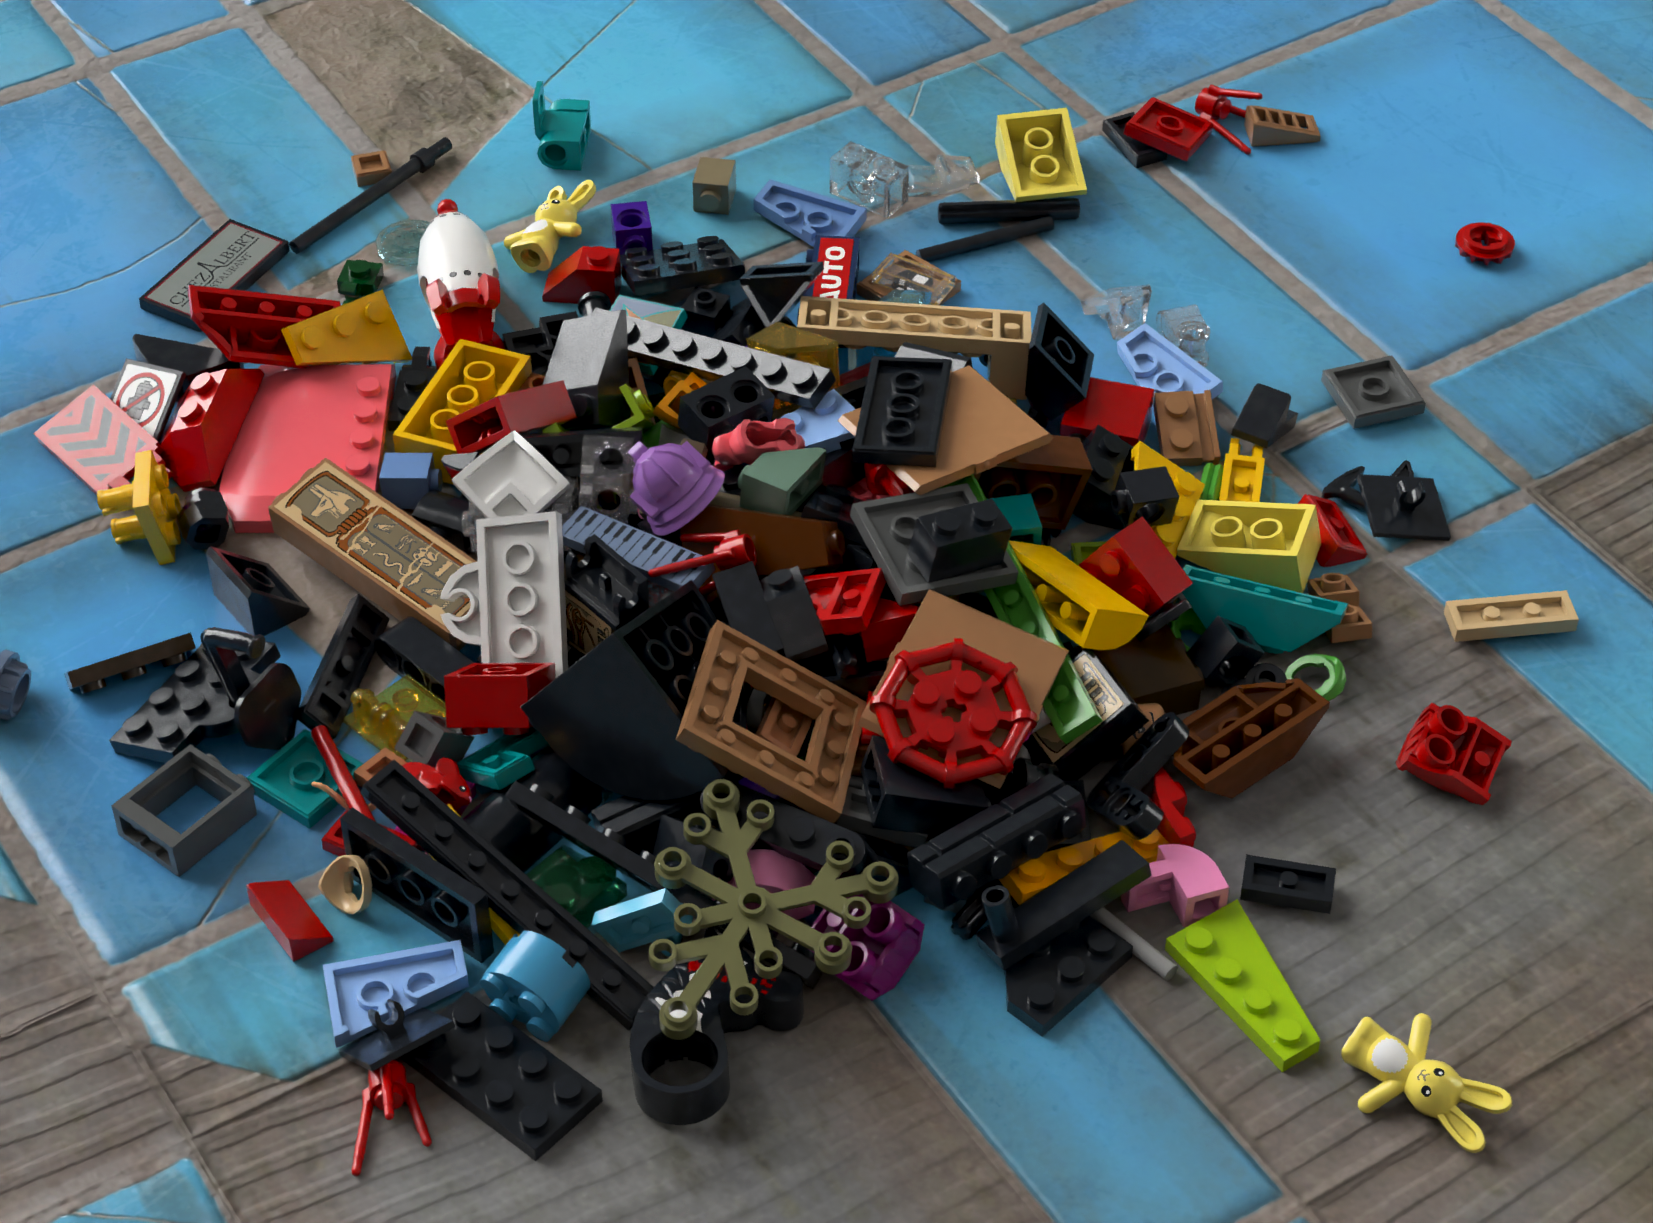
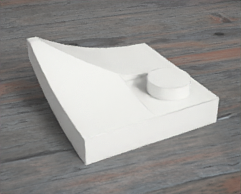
M515 430L483 452L452 479L453 484L486 519L542 513L570 488L568 480Z

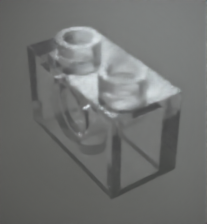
M852 141L830 158L831 194L855 205L867 208V210L887 219L908 202L909 166Z

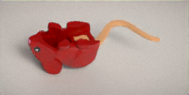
M441 758L438 760L436 768L420 762H409L401 765L446 805L450 804L454 810L471 803V789L460 775L458 765L454 760ZM319 782L311 783L313 787L329 794L343 808L348 811L350 810L344 798L336 791ZM372 803L368 804L371 812L376 809Z

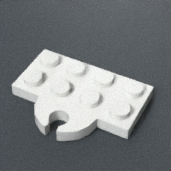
M554 511L477 519L478 561L464 565L453 573L446 582L440 596L442 600L454 602L460 596L467 595L471 606L468 613L462 617H457L451 613L442 614L443 623L454 637L469 645L481 646L482 663H555L557 678L568 669L562 514Z

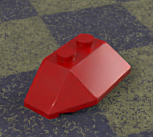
M189 285L188 287L191 319L227 359L234 362L307 368L309 365H296L281 330L341 306L340 301L195 285Z
M223 369L212 373H202L195 377L180 398L159 442L164 450L159 456L165 461L166 464L164 466L172 472V478L184 492L216 485L265 375L261 369Z

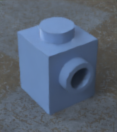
M385 453L379 476L382 497L398 508L414 510L425 494L434 489L442 491L441 469H435L433 453Z

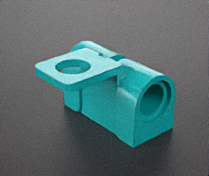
M537 81L532 104L535 135L540 140L537 152L538 158L543 165L552 169L581 171L591 132L590 101L559 99L552 102L549 109L545 110L543 81Z

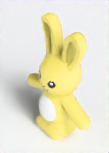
M592 180L582 182L568 199L561 186L554 187L549 192L547 200L536 210L535 222L526 229L505 237L504 246L511 250L513 259L523 271L534 273L537 270H548L558 249L559 239L581 235L582 227L577 223V212L594 197L596 186Z
M1420 1013L1414 1017L1408 1046L1397 1037L1385 1031L1371 1017H1364L1345 1043L1341 1056L1345 1063L1369 1073L1372 1077L1382 1081V1083L1359 1098V1110L1363 1113H1372L1404 1092L1417 1111L1437 1118L1461 1148L1471 1153L1482 1151L1486 1144L1482 1130L1457 1107V1104L1463 1102L1492 1114L1507 1112L1512 1107L1510 1094L1506 1090L1491 1084L1461 1078L1450 1065L1443 1061L1425 1059L1432 1020L1427 1014Z

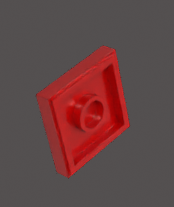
M1153 97L1126 123L1123 134L1187 162L1211 135L1214 124Z

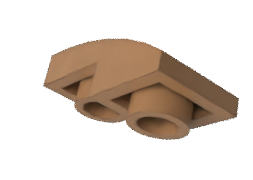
M1326 573L1321 578L1308 579L1307 588L1309 595L1348 603L1347 611L1341 623L1325 632L1331 643L1372 638V622L1359 607V590L1347 574Z

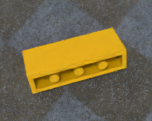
M1009 540L1052 625L1079 646L1095 650L1116 649L1128 643L1141 631L1149 617L1148 614L1051 546Z

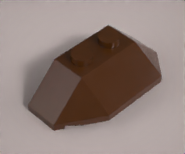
M1299 678L1287 679L1286 683L1262 682L1237 685L1182 720L1190 731L1186 741L1173 754V765L1203 790L1232 799L1293 759L1329 709L1330 702Z

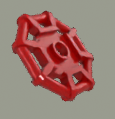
M954 638L953 642L913 652L902 650L895 655V664L877 695L870 698L869 706L870 711L875 713L888 746V758L894 764L900 762L943 783L944 788L953 789L954 784L997 773L1007 775L1013 770V761L1030 730L1037 726V714L1030 709L1016 674L1018 668L1012 662L1005 663L963 643V638ZM950 661L949 670L926 676L921 669L922 667ZM962 663H966L989 674L991 677L984 682L974 671H961ZM907 679L914 686L910 699L908 701L896 699L898 692ZM1002 688L1012 711H1000L994 694ZM947 707H955L962 711L959 722H954L951 716L943 717L942 713L946 711ZM896 718H906L912 735L903 737ZM997 728L1010 730L1001 747H997L990 742V738ZM929 746L939 751L938 756L944 758L945 761L942 763L917 750L920 747L928 750ZM980 753L983 758L957 765V759Z

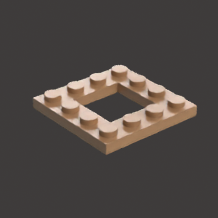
M717 620L709 631L676 740L691 750L701 753L727 767L731 772L762 786L770 793L799 806L806 812L835 823L843 811L862 730L858 722L866 708L867 702ZM744 681L753 688L763 691L787 704L791 709L802 712L815 720L805 761L732 722Z

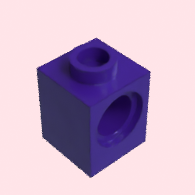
M647 201L610 204L613 241L615 248L620 249V255L625 254L626 249L633 247H645L647 251L653 250L652 226Z

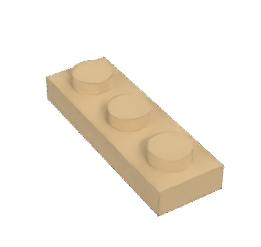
M1567 590L1446 601L1444 615L1455 642L1576 631L1579 621Z

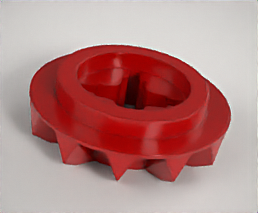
M1471 223L1462 227L1456 234L1455 247L1459 249L1460 256L1470 257L1471 263L1482 261L1487 266L1490 261L1501 264L1504 258H1511L1515 246V240L1509 231L1491 223ZM1481 240H1484L1486 246L1482 245Z

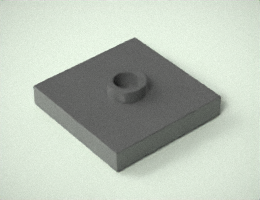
M1393 355L1327 369L1322 372V383L1353 429L1424 413L1425 401Z

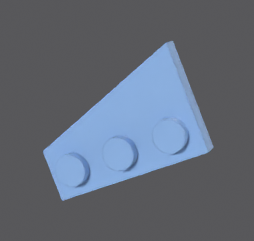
M1146 323L1117 342V352L1138 386L1154 389V393L1193 391V394L1204 393V390H1210L1212 399L1223 392L1222 380Z

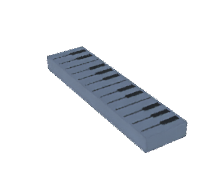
M580 506L562 525L563 545L586 554L584 550L585 539L595 534L648 578L649 581L676 591L690 580L699 589L715 571L714 563L667 575L650 577L648 575L650 569L703 555L583 506Z

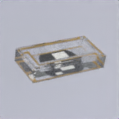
M890 253L872 272V283L931 305H939L955 287V276Z

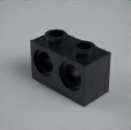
M745 366L681 396L678 426L691 440L704 443L708 449V455L712 453L714 438L733 431L744 419L772 422L775 396Z

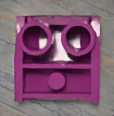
M863 894L854 895V896H850V897H845V898H847V899H849V898H851V897H855V896H859V897L865 898V897L863 896ZM867 900L871 905V917L869 923L861 929L848 927L842 918L823 909L811 928L823 934L829 932L843 934L852 945V957L849 967L842 973L834 975L871 1001L895 988L921 949L925 924L892 901L878 904ZM858 908L849 911L854 917H860L865 914L863 910ZM829 945L825 949L835 953L840 951L841 947Z

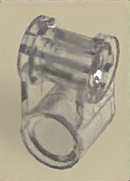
M1193 304L1158 311L1156 316L1158 333L1205 368L1209 363L1206 342L1210 338V328L1202 318L1198 306Z

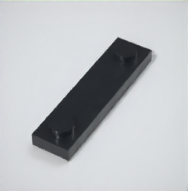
M360 594L350 599L295 716L297 720L311 731L316 726H326L332 739L336 738L376 651L374 640L384 633L390 620L388 616Z

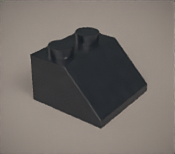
M1045 303L1038 306L1029 345L1025 396L1034 410L1041 411L1049 421H1052L1086 399L1094 354Z

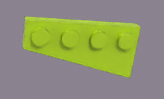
M1238 899L1166 938L1165 951L1281 1072L1288 1070L1319 1051V1036Z

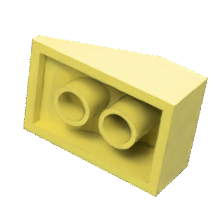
M1067 108L997 115L995 145L1001 171L1015 202L1087 194V187Z
M1198 499L1177 548L1178 557L1217 573L1303 593L1321 546L1316 505Z

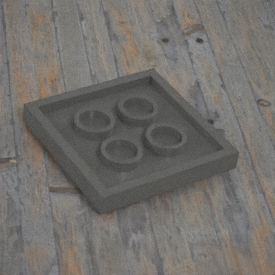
M967 483L937 488L922 495L909 493L853 503L850 516L878 568H882L884 579L899 606L922 602L930 589L949 597L1016 583L1019 571L1007 551L1005 552L1003 563L1000 565L927 583L908 554L917 517L978 502Z

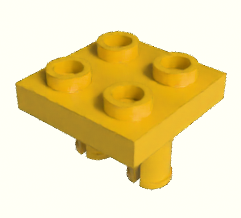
M152 450L136 453L135 473L132 484L107 490H98L97 501L103 516L126 510H134L136 515L111 520V532L116 544L147 538L158 564L163 565L175 562L176 545L181 543L177 515L182 509L178 495L176 493L171 494L168 488L169 479L165 466L163 464L158 465Z

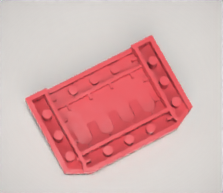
M395 364L309 365L307 368L261 365L258 369H261L265 375L225 462L219 492L227 506L228 516L231 519L235 533H274L268 507L279 494L289 490L301 479L308 469L314 468L324 458H327L378 493L390 400H393L395 389Z

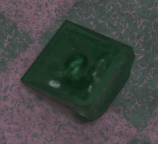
M561 845L526 874L586 928L591 926L596 911L616 905L627 896V883L617 877L615 868L606 864L601 858L595 856L585 857L565 845Z

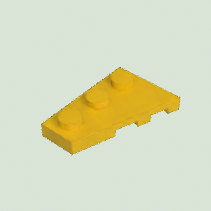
M383 289L281 330L297 366L339 365L341 363H407L412 360V356Z

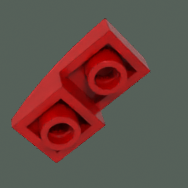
M1162 767L1155 774L1152 801L1164 812L1163 819L1156 829L1169 844L1194 847L1196 831L1190 819L1184 816L1185 805L1187 804L1186 792L1183 786L1178 781H1173Z

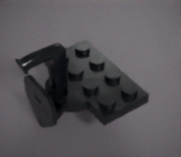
M216 627L207 628L201 633L200 639L202 643L196 651L176 668L167 681L150 695L149 699L132 717L123 723L122 727L109 741L115 753L167 763L190 744L196 747L204 738H220L240 732L244 743L249 747L280 750L295 736L297 724L295 716L301 701L300 686L292 669L287 664L275 663L281 657L275 643L266 642L263 635L258 634L254 636L240 631Z

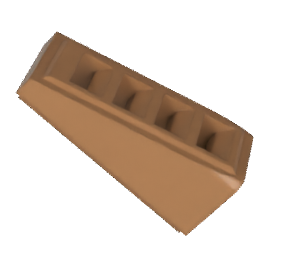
M1246 106L1244 127L1252 147L1320 142L1321 136L1313 115L1261 106Z

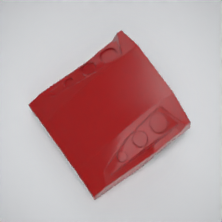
M1431 703L1422 711L1409 731L1395 763L1399 770H1407L1439 789L1463 797L1471 803L1484 805L1490 799L1491 794L1488 793L1497 767L1505 751L1510 748L1512 741L1477 717L1465 716L1454 706L1444 705L1439 707Z

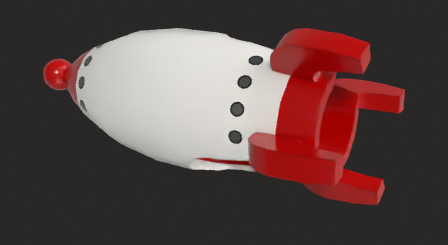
M444 199L438 204V215L431 221L420 240L417 267L419 284L424 299L441 334L434 349V360L438 369L460 339L506 350L502 339L493 331L496 307L500 304L499 271L493 249L486 233L467 215L458 212L457 204L451 199Z

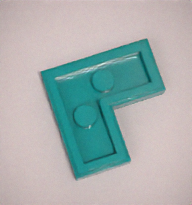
M532 727L529 728V733L503 735L456 764L458 765L460 775L465 781L501 790L535 770L529 755L548 743L541 733Z

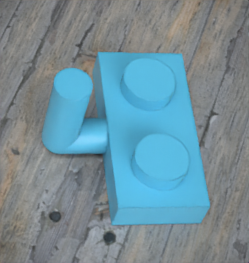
M664 888L596 911L591 926L619 953L650 942L653 943L658 939H669L674 944H680L683 935L677 932L674 927V912L681 903ZM685 915L681 917L680 921L690 924L692 923L693 916ZM661 951L665 956H671L668 951Z

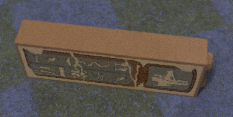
M324 458L314 468L308 469L297 483L285 493L279 494L268 507L274 533L395 618L402 621L407 617H414L458 651L467 644L450 633L443 623L441 615L445 613H451L457 617L466 615L471 606L469 597L462 595L454 602L440 599L446 582L453 573L464 565L477 562L472 557L327 458Z

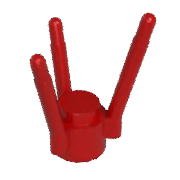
M1212 84L1209 88L1202 89L1195 102V112L1200 114L1199 117L1212 122L1215 131L1249 155L1251 149L1216 120L1225 119L1229 113L1245 118L1246 110L1232 106L1231 100L1227 97L1260 100L1263 98L1262 93L1225 89Z
M739 529L726 533L682 534L680 536L682 542H720V545L714 547V553L653 568L649 570L648 575L650 577H657L716 563L720 570L729 569L753 561L755 566L757 563L756 549L749 534H741ZM714 581L699 588L703 596L715 591Z
M393 1060L374 1071L368 1070L369 1087L362 1091L363 1107L351 1170L353 1176H359L362 1170L372 1112L375 1105L378 1109L384 1111V1116L387 1120H392L394 1118V1110L401 1107L403 1102H406L423 1145L429 1147L432 1144L426 1122L416 1099L415 1085L407 1082L406 1069L398 1061Z

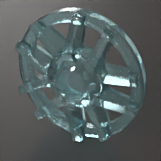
M403 220L384 228L376 239L378 257L383 259L385 265L391 263L405 266L406 270H410V266L418 265L420 240L430 222Z

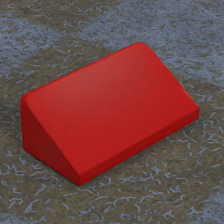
M1305 494L1298 504L1316 505L1321 536V546L1316 557L1319 565L1331 567L1365 559L1368 555L1366 549L1335 501Z
M289 880L253 882L246 885L251 907L293 962L334 941L333 936Z

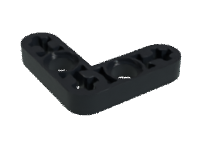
M1169 712L1159 717L1092 789L1087 797V805L1103 821L1134 840H1141L1150 835L1161 823L1164 812L1140 790L1186 741L1190 731L1188 726L1174 712Z

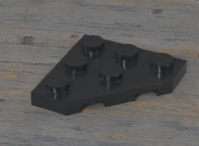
M1010 895L1011 902H1012L1013 909H1014V908H1016V907L1019 906V905H1018V903L1014 900V898ZM1086 917L1004 970L1007 1012L1043 1037L1132 958L1133 945L1093 917Z

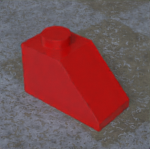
M582 246L548 273L542 295L543 302L578 304V300L582 295L598 291L605 293L610 298L611 305H613L619 295L622 284L620 249L602 246Z

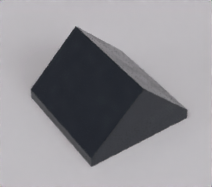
M212 546L207 550L206 556L214 595L249 634L266 636L306 616L310 608L269 563Z

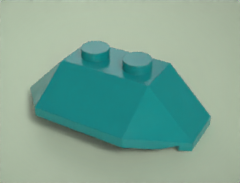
M1190 565L1183 567L1184 572L1193 584L1182 593L1205 628L1207 629L1217 616L1223 617L1245 626L1261 649L1269 653L1292 652L1340 624L1347 611L1348 603L1212 572Z

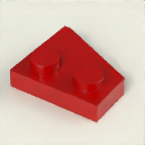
M882 568L810 575L803 578L825 635L839 633L853 635L860 631H866L886 583Z

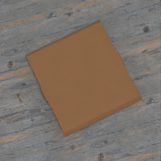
M967 366L952 372L936 467L886 466L915 493L922 495L974 473L978 474L991 469L999 463L1049 444L1054 436L975 369ZM861 407L842 414L838 419V422L854 437Z
M931 589L928 590L900 643H897L894 651L891 652L886 670L872 696L877 695L895 664V655L902 650L913 652L953 642L954 638H963V643L1002 662H1012L1018 668L1017 677L1031 711L1037 714L1038 723L1043 708L1042 705L1069 650ZM950 661L922 667L921 669L926 676L949 670ZM962 663L961 671H974L984 682L991 677L989 674L966 663ZM907 679L898 692L896 699L905 701L910 699L914 686ZM1002 688L994 694L1000 711H1012ZM869 700L858 725L883 736L875 713L869 709ZM947 707L942 715L943 717L951 716L954 722H959L962 711L955 707ZM896 718L903 737L912 735L906 718ZM997 728L990 738V742L997 747H1001L1010 730ZM929 746L928 750L921 747L917 750L942 763L945 761L944 758L938 756L939 751ZM980 753L957 759V765L983 758ZM997 773L978 779L1000 789L1007 775Z

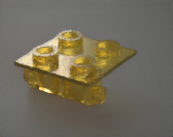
M406 675L376 696L370 689L363 690L359 688L355 690L350 698L351 703H353V712L344 717L343 722L381 751L386 747L406 761L408 758L394 748L413 712L419 711L446 717L445 702L409 675Z

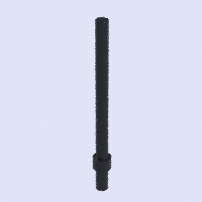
M443 137L429 148H421L410 156V161L290 241L289 246L291 250L299 254L416 173H424L433 167L435 160L452 149L451 141Z

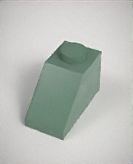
M814 447L762 453L751 465H746L739 476L738 488L741 489L739 507L747 510L791 516L822 484L826 450Z

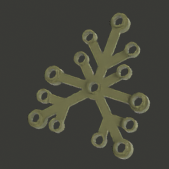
M718 779L708 784L703 792V808L710 818L718 820L721 832L711 828V821L706 815L693 813L684 820V837L691 844H702L728 858L736 887L692 865L690 856L684 850L677 847L666 848L656 856L654 862L655 878L665 888L678 889L688 884L723 903L702 909L692 903H684L678 906L674 912V927L680 934L690 936L703 928L729 923V925L721 935L680 944H674L669 939H658L650 945L649 962L657 971H669L677 964L705 958L681 995L668 999L661 1006L659 1021L662 1032L667 1037L675 1040L686 1039L695 1032L698 1024L696 1007L724 967L731 989V1009L739 1015H749L757 1009L758 990L749 983L739 944L748 931L755 951L754 968L756 973L762 978H775L781 973L783 968L782 953L773 947L768 927L814 951V962L822 972L839 974L849 967L852 957V945L846 936L838 932L823 934L781 911L815 904L842 918L848 927L861 929L869 923L871 917V905L867 900L881 904L889 902L895 897L899 879L897 871L888 863L879 861L868 865L862 874L838 879L843 872L848 871L852 867L854 850L845 841H835L827 847L826 862L811 885L770 893L765 888L756 886L747 853L761 833L772 827L774 823L773 805L762 799L751 802L747 807V821L740 829L736 816L740 805L738 788L725 779ZM718 793L728 794L729 796L723 799L716 798L714 795ZM765 812L768 816L764 819H757L753 814ZM694 825H701L705 830L695 833L690 828ZM836 853H843L848 858L838 861L832 856ZM678 861L681 864L677 867H669L665 863ZM876 875H882L887 877L888 879L883 882H878L874 880L872 877ZM859 894H863V896L865 897V898H863V897L855 896V897H851V898H849V899L845 898V897H850V896L859 895ZM747 903H757L761 906L751 910L744 905ZM858 908L863 910L865 914L860 917H854L849 911ZM685 915H691L696 918L690 924L680 921L681 917ZM835 945L841 947V950L832 953L827 951L825 947ZM659 951H668L671 956L662 960L658 959L655 954ZM765 958H772L777 963L772 967H765L760 962ZM741 994H747L752 997V1000L749 1003H740L736 1000V997ZM674 1010H683L687 1013L682 1018H674L670 1015Z

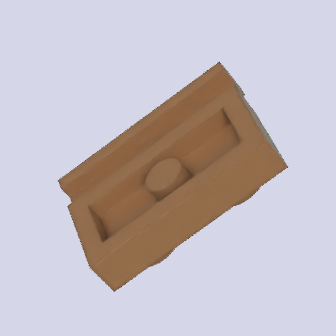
M1204 390V393L1193 394V391L1154 393L1153 407L1160 454L1179 467L1199 466L1202 462H1212L1214 465H1218L1221 455L1210 390Z

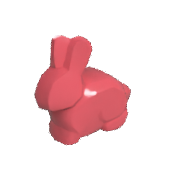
M780 418L775 419L773 422L744 419L733 431L714 438L712 452L716 459L714 467L726 471L733 468L734 465L743 463L751 465L765 452L804 449L805 440L801 435L796 434L795 423L791 419Z

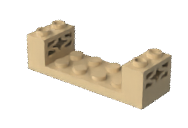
M801 296L795 360L829 368L834 374L837 344H842L850 349H863L866 346L882 347L890 352H897L904 342L941 351L958 352L967 357H980L983 354H987L988 381L1012 402L1017 399L1026 400L1025 387L1028 351L1032 336L1031 312Z

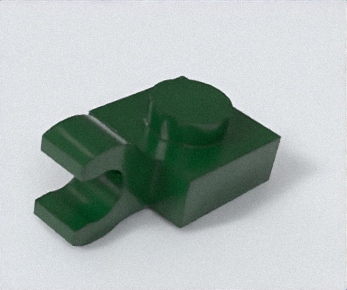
M366 260L346 261L337 280L338 293L345 295L342 305L377 292L384 276L383 263L368 262Z

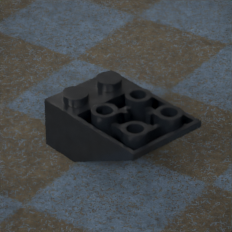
M1098 424L1082 442L1093 470L1072 514L1089 524L1123 530L1124 525L1120 516L1114 514L1110 497L1111 492L1116 488L1119 474L1134 470V461L1131 460L1133 446Z

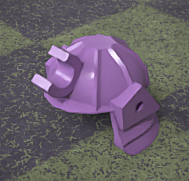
M638 441L627 452L634 459L635 463L632 479L634 492L630 495V500L647 515V522L650 523L653 533L659 536L670 534L694 519L713 500L724 482V472L710 465L711 463L688 441L682 445L667 443L650 447L649 449Z

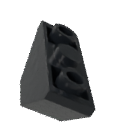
M135 334L132 338L137 361L186 373L176 402H179L195 377L202 373H212L223 369H244L243 362L229 361L217 348Z

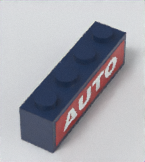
M816 235L814 249H807L806 263L823 262L824 270L804 296L856 299L860 237ZM798 308L797 324H798V317H799V309H800V308ZM842 344L836 345V348H847Z

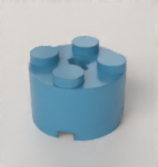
M523 931L519 937L517 933L513 935L482 975L479 982L492 1001L489 1008L510 1023L516 1019L526 1024L528 1031L534 1037L548 1042L559 1031L590 988V979L578 961L572 968L562 958L566 950L559 944L539 933Z

